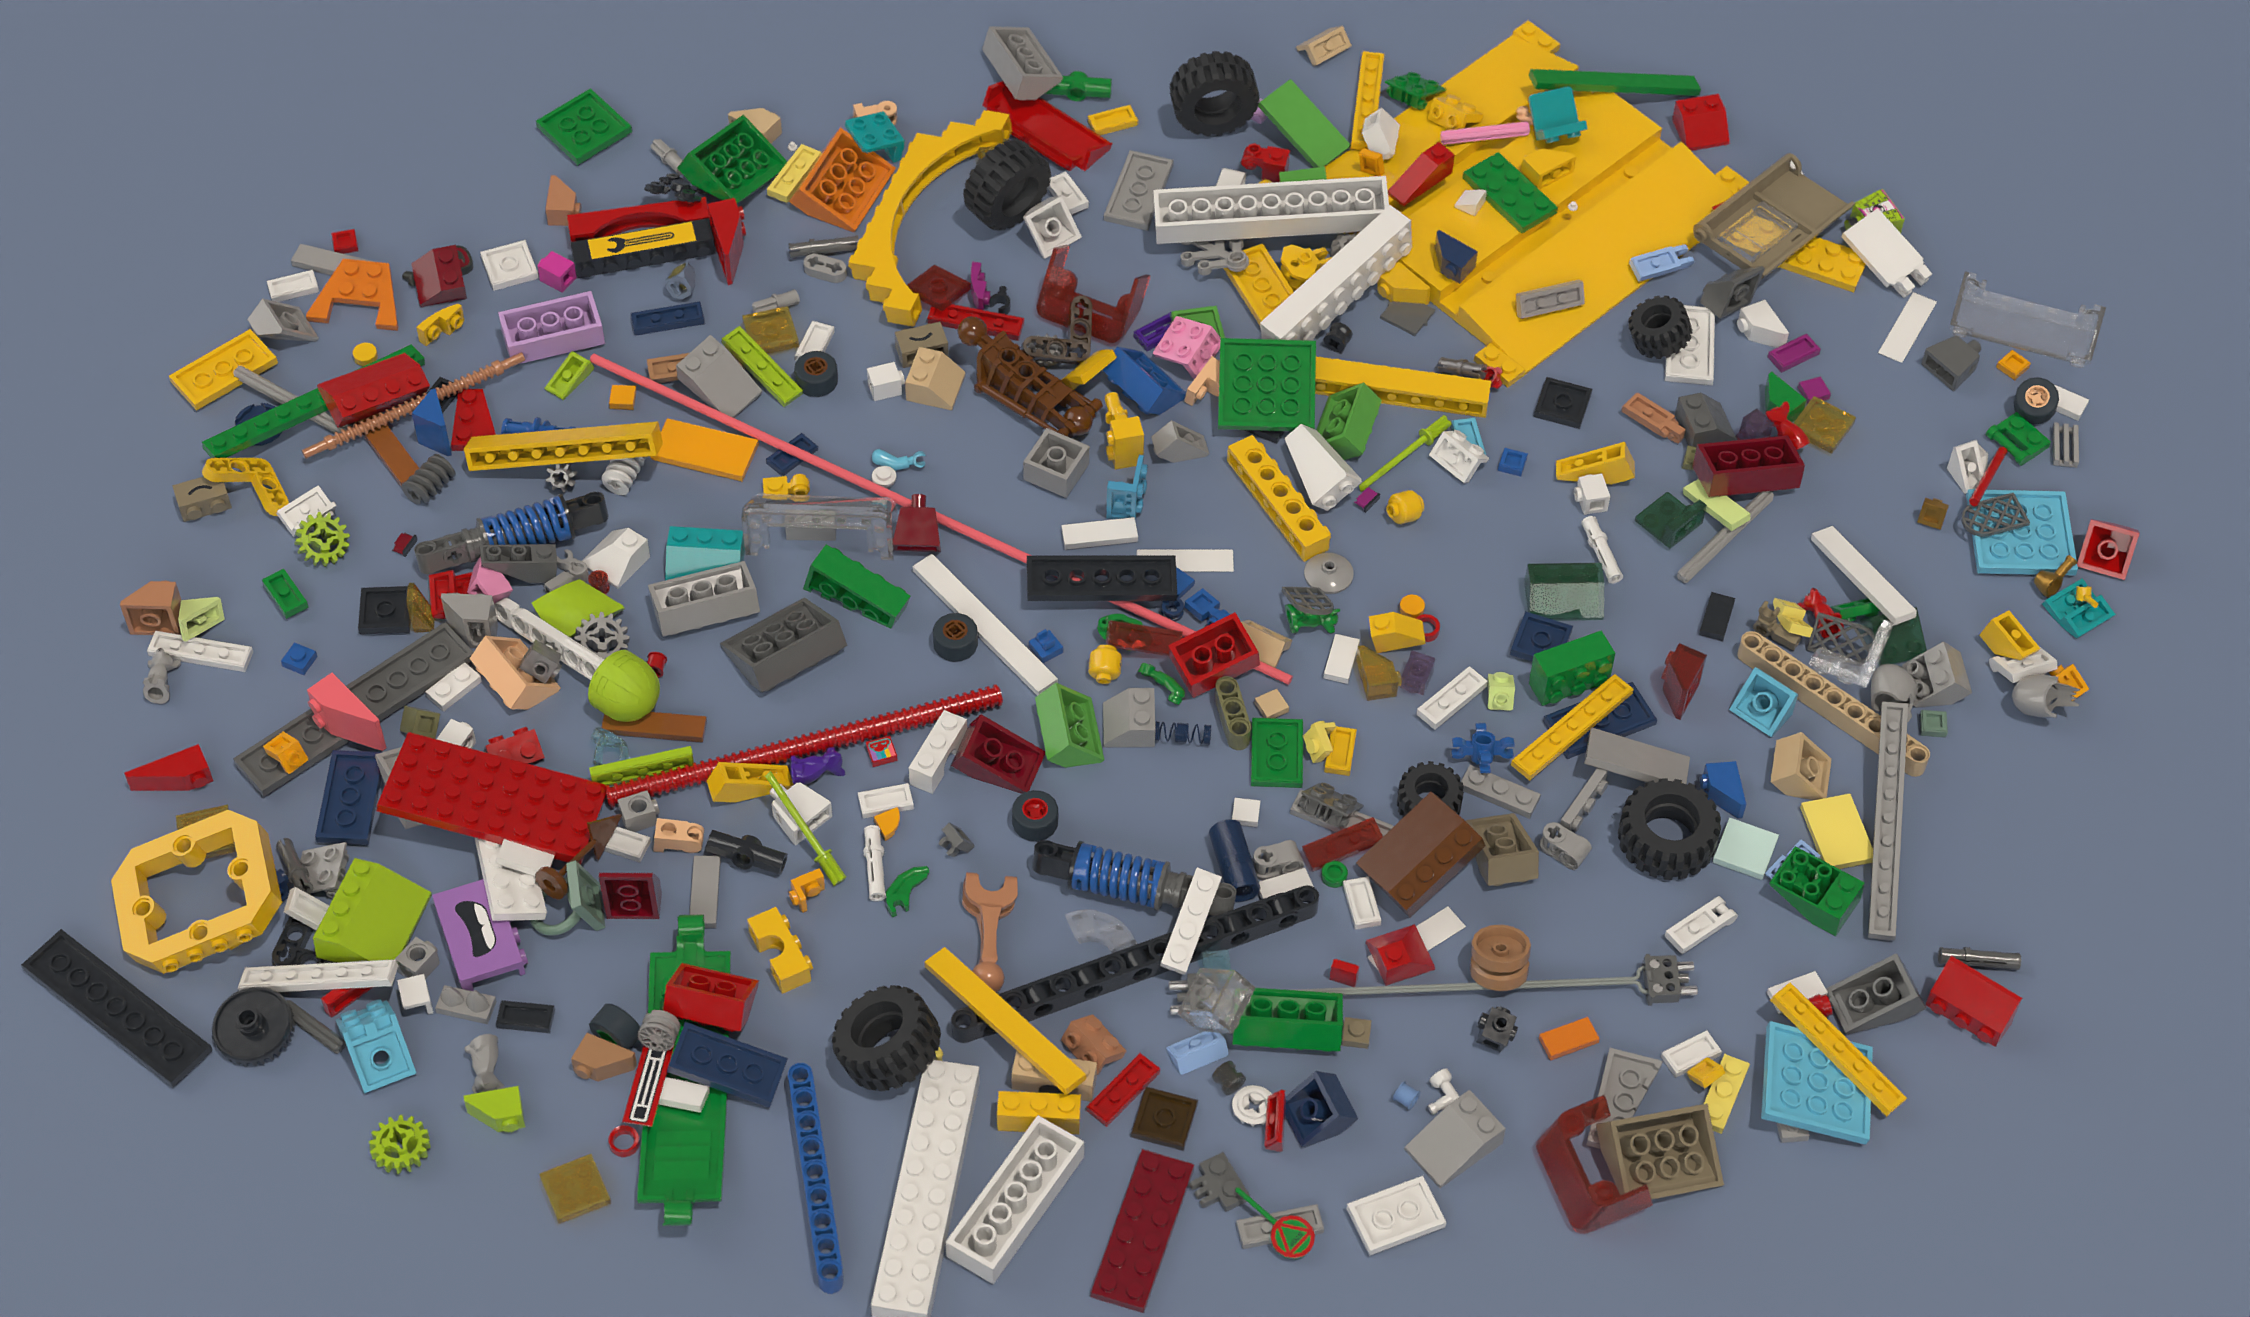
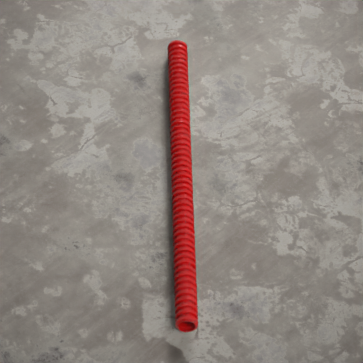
M994 684L992 688L986 686L985 690L981 688L977 692L971 690L970 694L963 692L962 696L956 694L954 698L948 696L946 700L940 698L939 702L933 700L931 704L925 702L923 706L917 704L916 708L909 706L908 710L902 708L900 712L894 710L893 714L886 712L885 716L879 714L877 718L875 716H871L869 720L863 718L862 722L856 720L854 724L848 722L846 726L840 724L839 728L832 726L831 730L825 728L823 732L817 730L816 734L809 732L808 736L802 734L800 738L794 736L792 740L786 738L785 742L778 740L777 744H774V742H771L769 746L763 744L762 748L755 746L754 750L750 748L746 752L740 750L739 754L732 752L731 756L725 754L723 758L719 756L715 760L709 758L708 762L701 760L700 764L694 762L692 766H688V764L684 765V768L678 766L676 770L672 768L669 769V772L663 770L658 775L655 772L653 776L649 777L647 774L645 778L637 777L635 781L629 779L627 783L621 781V784L614 783L612 787L606 785L607 801L609 806L613 808L615 804H618V799L640 792L648 791L650 797H654L656 793L662 795L664 791L670 793L672 789L678 791L679 787L685 789L687 785L693 787L695 783L697 785H701L702 781L707 783V779L719 762L768 765L775 763L778 765L779 761L786 763L787 759L791 760V756L794 755L801 759L803 755L809 757L810 753L815 755L818 754V751L824 753L826 749L831 747L839 749L841 745L847 747L849 743L855 745L857 741L864 742V739L870 741L872 737L878 739L880 735L884 737L888 733L893 735L895 731L901 733L903 729L908 731L911 727L918 728V725L922 727L926 726V723L931 725L934 721H938L944 710L962 717L964 713L970 715L972 711L979 712V709L983 711L987 710V707L993 709L995 705L998 707L1002 706L1001 690L999 686Z

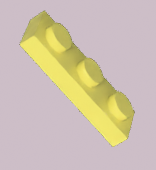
M801 144L769 185L767 195L788 203L821 152Z
M1724 1054L1720 1063L1725 1070V1074L1712 1083L1704 1104L1708 1103L1713 1131L1720 1134L1723 1133L1750 1066V1063Z

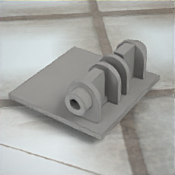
M346 842L304 850L302 852L300 861L309 872L308 878L314 888L312 893L325 891L327 897L334 898L341 881L344 879L346 863L349 860Z

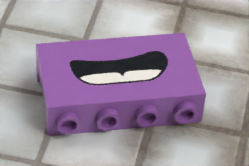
M484 879L432 895L462 989L474 991L472 983L516 969L519 970L520 976L525 974L524 965L528 964L524 948L518 949L517 943L521 942L517 927L511 928L509 922L514 920L492 921Z

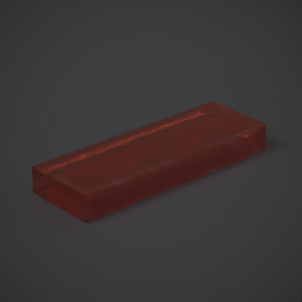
M1110 620L1107 626L1106 645L1119 649L1170 656L1168 645L1182 639L1183 631Z
M1374 817L1306 844L1302 846V850L1314 872L1323 868L1326 863L1340 861L1372 848L1383 835Z

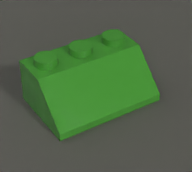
M1364 382L1329 395L1316 430L1343 460L1358 457L1366 449V443L1372 432L1382 400Z
M1054 683L1035 697L1045 754L1048 761L1068 768L1101 763L1105 760L1091 697L1059 683Z

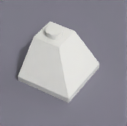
M1062 196L1049 197L1032 207L1023 217L1043 259L1081 238V234Z
M630 528L614 530L582 561L586 563L588 571L619 589L650 558L648 539Z

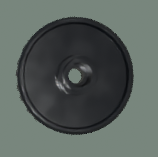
M259 986L245 988L229 996L218 1008L212 1023L213 1040L220 1052L230 1062L233 1060L237 1065L242 1063L245 1067H247V1063L257 1066L258 1062H260L262 1065H265L264 1059L269 1057L271 1060H274V1054L280 1056L279 1049L282 1046L287 1048L286 1042L292 1041L289 1035L290 1032H295L293 1027L296 1026V1023L292 1017L294 1013L285 998L277 991Z

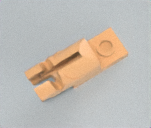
M1213 356L1209 359L1187 388L1184 402L1193 406L1197 399H1203L1206 392L1219 397L1220 361Z

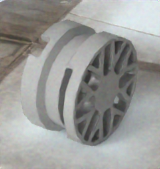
M652 1010L651 1014L646 1013L638 1031V1038L642 1044L652 1050H670L676 1042V1036L679 1034L680 1023L674 1015L666 1011Z

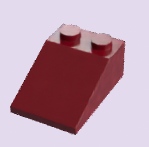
M980 714L969 724L951 766L973 779L1023 794L1030 790L1045 756V751Z
M599 873V882L607 919H660L662 890L660 878L655 874Z

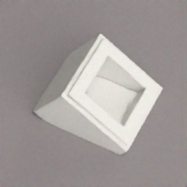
M1465 190L1454 208L1475 216L1485 203L1487 191Z

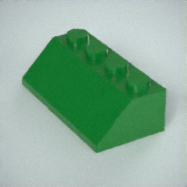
M1251 987L1235 988L1232 1045L1294 1048L1297 1050L1309 1049L1325 1052L1341 1051L1343 993Z

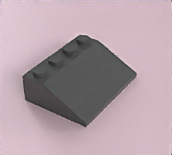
M804 597L721 642L720 646L748 682L760 692L772 690L777 684L786 679L795 677L800 671L817 665L820 660L837 654L840 649L847 646L839 620Z

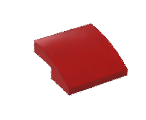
M450 570L429 575L431 614L433 618L446 619L441 600L442 593L468 594L467 591L472 572L455 575L454 571Z

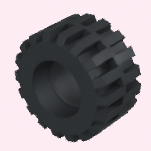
M1664 295L1663 297L1654 296L1653 299L1648 298L1644 303H1639L1637 309L1632 310V316L1628 319V327L1636 349L1639 350L1640 354H1646L1648 358L1655 357L1656 359H1661L1664 356L1666 358L1671 357L1673 353L1678 354L1680 349H1684L1687 346V342L1692 338V327L1686 308L1675 297L1670 299L1669 296Z
M1428 761L1426 765L1420 762L1417 763V767L1411 766L1408 768V773L1404 772L1399 783L1397 797L1399 815L1406 816L1423 799L1419 794L1430 792L1440 796L1446 805L1460 815L1464 794L1463 782H1460V776L1453 774L1454 770L1451 767L1444 768L1445 764L1440 762L1439 765H1435L1434 761Z

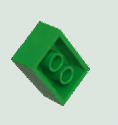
M1602 630L1544 650L1533 656L1529 685L1542 706L1558 703L1572 695H1580L1586 690L1594 687L1598 688L1611 677L1616 653Z

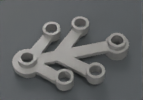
M1243 239L1229 240V245L1232 249L1230 253L1225 251L1224 240H1215V245L1208 241L1181 243L1183 245L1193 244L1204 250L1198 252L1186 251L1180 256L1183 266H1192L1196 260H1202L1197 264L1200 275H1209L1212 269L1228 268L1231 271L1240 272L1249 265V258L1241 251L1244 246ZM1214 258H1220V259H1222V260H1216V261H1208V260H1205V259H1214Z

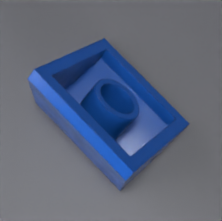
M431 389L412 412L418 444L445 456H451L448 434L436 389Z

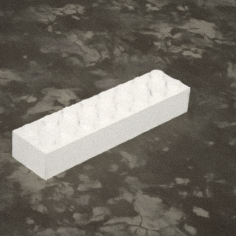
M1391 205L1388 206L1260 323L1262 339L1313 341L1321 330L1329 327L1334 318L1342 315L1354 300H1358L1369 286L1375 285L1384 272L1390 271L1402 256L1409 254L1412 249L1411 220Z

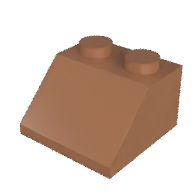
M166 580L150 581L120 602L130 635H154L155 631L181 635L178 617L182 599L176 582Z

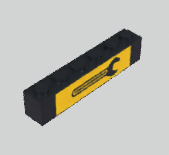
M709 218L570 242L577 279L715 254L714 238Z

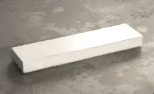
M155 631L147 649L148 655L152 657L156 654L158 648H163L164 652L168 653L173 660L246 672L253 654V649L250 646L196 637L185 642L182 640V635Z

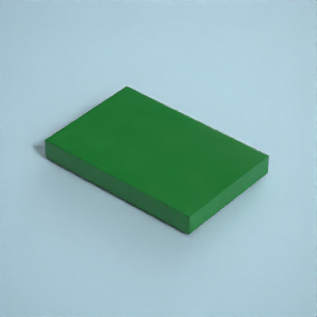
M1252 718L1251 786L1302 788L1303 719Z

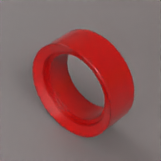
M1422 614L1415 618L1423 622H1430L1435 626L1433 632L1425 633L1426 642L1434 641L1440 631L1438 619L1429 614Z
M627 1125L618 1126L613 1129L608 1138L610 1150L618 1157L633 1155L640 1145L637 1131ZM628 1134L634 1138V1144L624 1150L615 1147V1139L620 1135Z

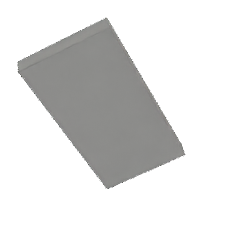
M1130 150L1105 211L1104 221L1148 231L1155 214L1153 190L1165 189L1174 160Z
M1591 728L1584 763L1644 782L1654 780L1656 783L1659 779L1668 778V781L1680 779L1682 783L1687 784L1690 757Z

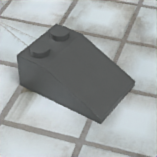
M1897 953L1826 988L1831 1004L1847 1035L1900 1022L1927 1009L1905 964Z

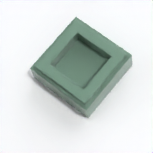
M1920 711V736H1947V713L1945 711Z

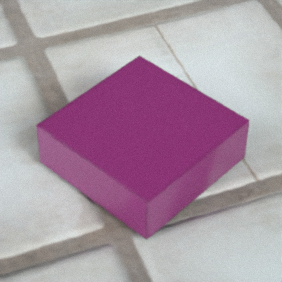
M1821 376L1799 382L1798 389L1802 396L1807 399L1808 405L1830 399L1831 393Z

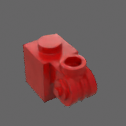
M1250 144L1244 150L1241 165L1248 170H1253L1256 166L1262 168L1261 181L1280 182L1279 172H1286L1289 169L1290 150L1272 146L1261 148L1258 144Z

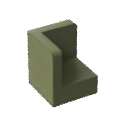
M404 706L400 731L435 739L440 713Z

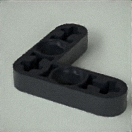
M291 916L289 917L272 952L275 966L303 965L305 961L310 959L317 961V964L337 963L317 958L315 951L305 949L314 929L306 924H301L302 922ZM294 931L303 933L302 937L298 940H290L288 938ZM288 952L290 958H285L284 961H281L280 957L284 958Z

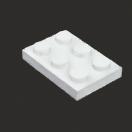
M1423 1176L1347 1204V1211L1369 1255L1446 1227V1220Z

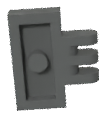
M1224 1152L1199 1163V1169L1203 1176L1191 1181L1189 1186L1191 1190H1196L1194 1195L1197 1199L1203 1198L1199 1202L1202 1208H1206L1219 1201L1225 1212L1247 1202L1235 1191L1239 1187L1250 1197V1194Z

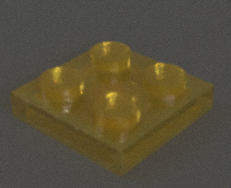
M788 306L742 315L745 332L767 354L799 347V340Z
M1813 396L1794 424L1804 431L1811 444L1833 454L1854 425L1856 417Z

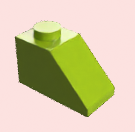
M519 1086L464 1095L467 1113L495 1131L514 1132L519 1128L525 1127Z

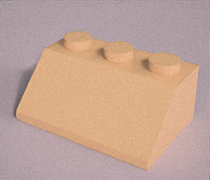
M485 636L470 657V660L476 666V670L488 680L490 687L501 696L503 703L508 708L528 710L559 692L561 687L552 677L544 684L519 669L522 658L528 651V648L521 639Z

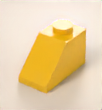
M1539 149L1527 154L1523 158L1521 173L1540 190L1573 173L1576 155L1568 152Z
M1399 261L1390 271H1386L1380 276L1377 283V291L1390 302L1429 304L1431 287Z
M2010 610L1991 619L1979 635L1994 654L2017 660H2023L2041 649Z
M1396 612L1369 616L1371 637L1376 653L1426 644L1423 621Z

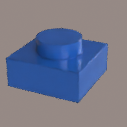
M294 642L281 660L282 667L305 675L318 656L316 651Z

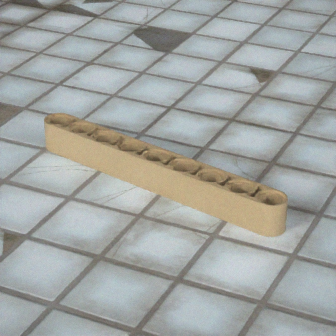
M1749 631L1742 635L1737 655L1743 663L1752 669L1755 667L1759 668L1798 693L1797 700L1879 755L1881 722L1879 714L1759 633ZM1907 734L1905 773L1914 777L1921 776L1930 758V751L1925 745Z

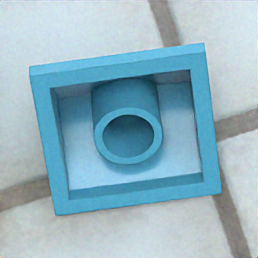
M1755 667L1729 710L1768 736L1773 737L1792 716L1798 693Z

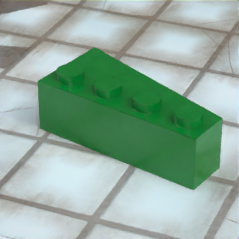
M827 544L810 565L803 587L804 590L810 593L813 589L821 592V598L828 601L832 598L841 601L843 607L850 611L861 610L864 617L892 629L906 609L911 597L901 587L892 585L881 575L874 574L860 562L851 560L843 555L839 549L832 548Z

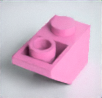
M480 556L473 568L467 591L468 594L492 595L494 604L504 598H508L513 591L509 581L502 573L483 567Z

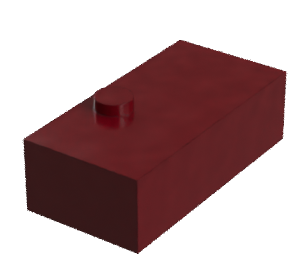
M1787 435L1697 444L1692 468L1708 497L1800 488L1805 464Z

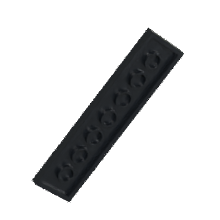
M62 929L21 964L26 973L172 1088L213 1051L210 1044Z

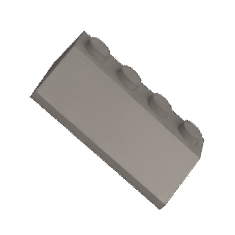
M988 28L982 50L1015 99L1021 101L1027 99L1036 100L1062 81L1063 76L1029 28Z
M745 561L648 585L662 636L676 635L679 632L699 629L703 626L723 623L727 620L742 616L747 617L760 612L756 587Z

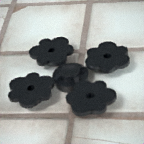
M673 173L667 174L666 177H660V182L653 181L644 187V190L651 194H668L672 189L677 192L675 197L678 201L691 203L701 201L702 199L695 192L709 194L694 185L690 187V182L681 178L680 175Z

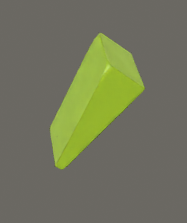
M571 351L544 389L565 400L591 374L595 367L591 361Z

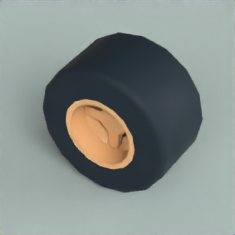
M2040 377L2029 378L2023 381L2017 388L2014 398V410L2030 424H2043L2055 415L2059 402L2058 390L2047 379Z

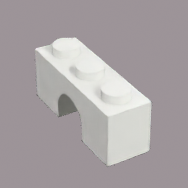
M945 710L942 712L909 766L910 785L931 794L934 793L944 776V767L949 754L956 755L965 735L967 719Z

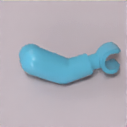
M876 449L872 453V461L879 466H889L898 471L909 468L910 465L914 464L920 468L924 467L926 463L916 462V458L918 456H926L923 451H918L911 457L903 456L897 458L881 449Z

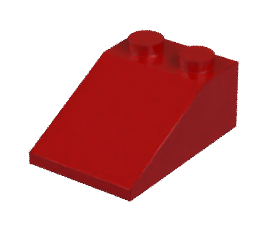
M735 198L708 204L709 222L714 245L728 285L733 284L744 246L743 236H746L744 222H741L745 220L742 206H737Z

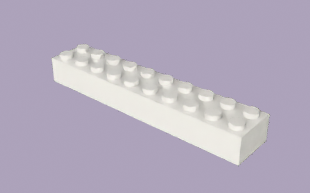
M1386 176L1153 190L1157 244L1361 232L1389 206Z
M933 1060L932 1063L929 1062L927 1064V1070L921 1076L871 1304L872 1317H931L980 1083L978 1066Z

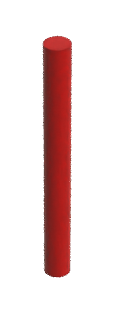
M1999 447L1969 500L1971 506H1977L2007 454L2005 447Z

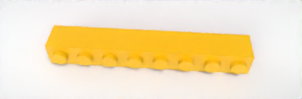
M1316 356L1315 394L1329 396L1364 382L1382 400L1381 403L1486 418L1491 381Z
M657 421L471 437L464 448V453L469 471L657 456L663 445L659 422Z

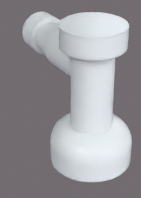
M1442 1069L1430 1078L1433 1087L1441 1088L1445 1093V1096L1438 1099L1434 1104L1431 1103L1427 1106L1432 1115L1446 1108L1451 1102L1460 1097L1450 1083L1452 1075L1448 1069Z

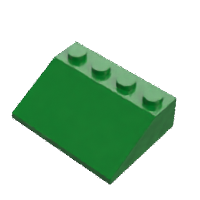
M743 114L690 151L677 169L692 185L721 200L735 198L738 204L777 176L788 161Z

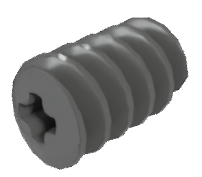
M434 454L428 458L427 462L421 465V468L415 471L414 475L409 477L408 481L402 484V491L414 504L419 505L421 501L428 503L430 501L429 495L435 496L437 494L436 489L441 490L443 488L442 483L447 484L449 477L452 478L456 475L455 470L443 456Z

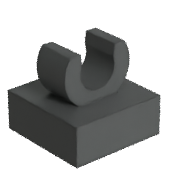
M948 823L942 829L946 836L939 841V845L946 848L950 843L952 844L951 849L947 851V855L955 857L960 850L969 853L975 847L960 827Z

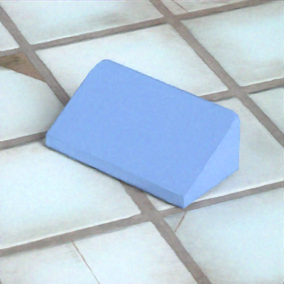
M1215 1028L1166 1047L1169 1056L1181 1075L1228 1056L1226 1040Z

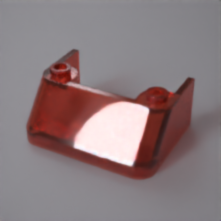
M1069 245L1053 248L1036 306L1037 312L1042 318L1068 327L1070 303L1075 297L1082 295L1075 292L1078 284L1076 275L1064 268L1070 248ZM1145 274L1136 277L1131 292L1119 298L1117 307L1088 297L1092 302V337L1108 343H1116L1124 338L1141 310L1150 275ZM1079 302L1075 306L1079 308V316L1077 318H1081V314L1085 307H1082V303ZM1076 324L1074 326V330L1086 333L1083 325Z
M1605 1095L1564 1111L1541 1135L1536 1143L1538 1155L1570 1226L1574 1231L1581 1234L1589 1233L1653 1206L1647 1185L1620 1195L1616 1185L1610 1181L1603 1180L1591 1185L1570 1139L1582 1134L1585 1127L1611 1116Z

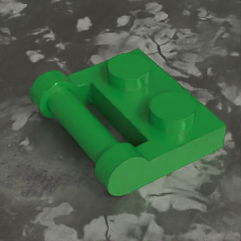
M2017 412L1999 424L1992 425L1986 432V436L1990 440L1998 442L2002 447H2005L2015 457V461L2020 466L2048 449L2051 444L2049 439Z

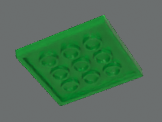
M1220 338L1218 429L1293 431L1300 424L1315 429L1316 341Z

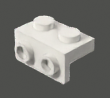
M318 485L279 509L276 514L292 536L295 537L296 530L301 529L299 526L300 522H307L306 518L308 515H312L315 519L317 512H321L322 517H326L328 513H331L332 518L335 515L333 512H335L337 505L335 502L331 503ZM314 526L309 528L306 534L314 529Z

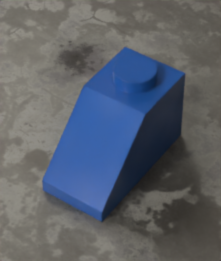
M1736 761L1707 763L1703 774H1700V787L1705 789V792L1708 794V800L1712 799L1717 806L1737 819L1743 818L1746 800Z

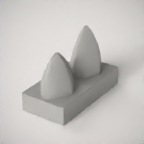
M444 985L435 1009L438 1014L488 1024L497 1001L495 996L482 994L477 990L469 991Z

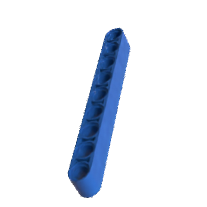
M796 1063L790 1067L788 1079L818 1283L823 1292L834 1294L842 1289L844 1278L813 1072L808 1064ZM799 1078H805V1079H806L805 1081H802V1082L796 1081V1080L799 1079ZM802 1102H809V1103H810V1104H808V1105H806V1106H801V1105H799V1104L802 1103ZM805 1126H813L810 1130L803 1129ZM809 1150H816V1151H817V1152L814 1153V1154H808V1153H806V1152H808ZM814 1174L821 1175L819 1178L816 1179L810 1178V1176ZM816 1199H824V1200H825V1201L822 1202V1203H814V1202H813V1201H815ZM826 1223L829 1225L826 1228L817 1227L819 1224ZM830 1248L833 1250L830 1253L821 1252L823 1249ZM830 1273L837 1275L832 1279L825 1278V1276Z

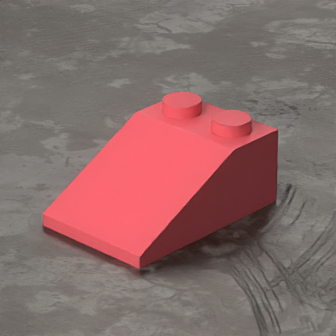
M330 673L307 689L310 699L308 705L314 713L312 719L320 729L324 727L331 735L381 751L387 748L379 719L333 673Z

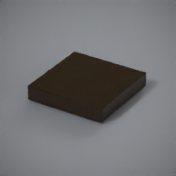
M1146 1087L1133 1125L1131 1138L1184 1151L1197 1110L1198 1100Z

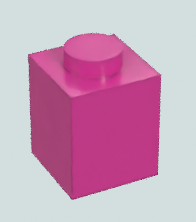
M553 251L545 258H542L537 265L540 281L562 293L577 278L574 262Z

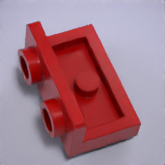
M527 727L513 731L514 736L504 739L503 735L488 740L489 744L484 747L487 753L527 764L545 758L535 729L528 730Z

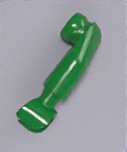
M1142 663L1138 672H1141L1144 676L1153 677L1158 684L1166 687L1171 691L1168 700L1180 705L1182 698H1185V690L1179 683L1164 672L1156 671L1155 666Z

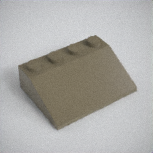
M1708 1103L1596 1124L1601 1152L1624 1204L1724 1185Z

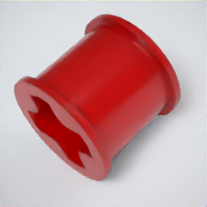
M650 652L647 656V664L650 665L657 677L660 678L664 674L663 670L667 657L660 652Z

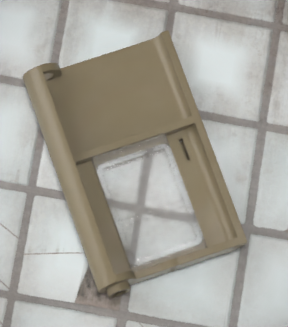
M1787 153L1695 224L1693 227L1694 237L1697 241L1702 242L1741 269L1763 266L1765 268L1761 277L1763 279L1854 207L1855 203L1853 201L1850 203L1844 202L1801 174L1802 165L1800 160L1794 154ZM1791 161L1794 163L1795 169L1790 166Z

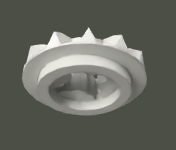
M1256 1085L1240 1089L1235 1094L1232 1102L1234 1116H1237L1242 1124L1245 1122L1251 1124L1252 1127L1261 1123L1264 1125L1266 1123L1267 1097L1271 1095V1092L1264 1087ZM1249 1099L1254 1105L1260 1104L1258 1108L1259 1113L1255 1112L1254 1109L1248 1110Z

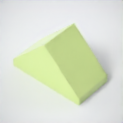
M221 598L181 600L178 620L183 641L186 642L225 620Z

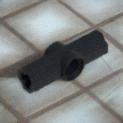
M712 830L706 844V851L730 858L736 867L744 870L754 866L781 875L788 856L787 853L762 846L761 841L752 835H744L738 838Z

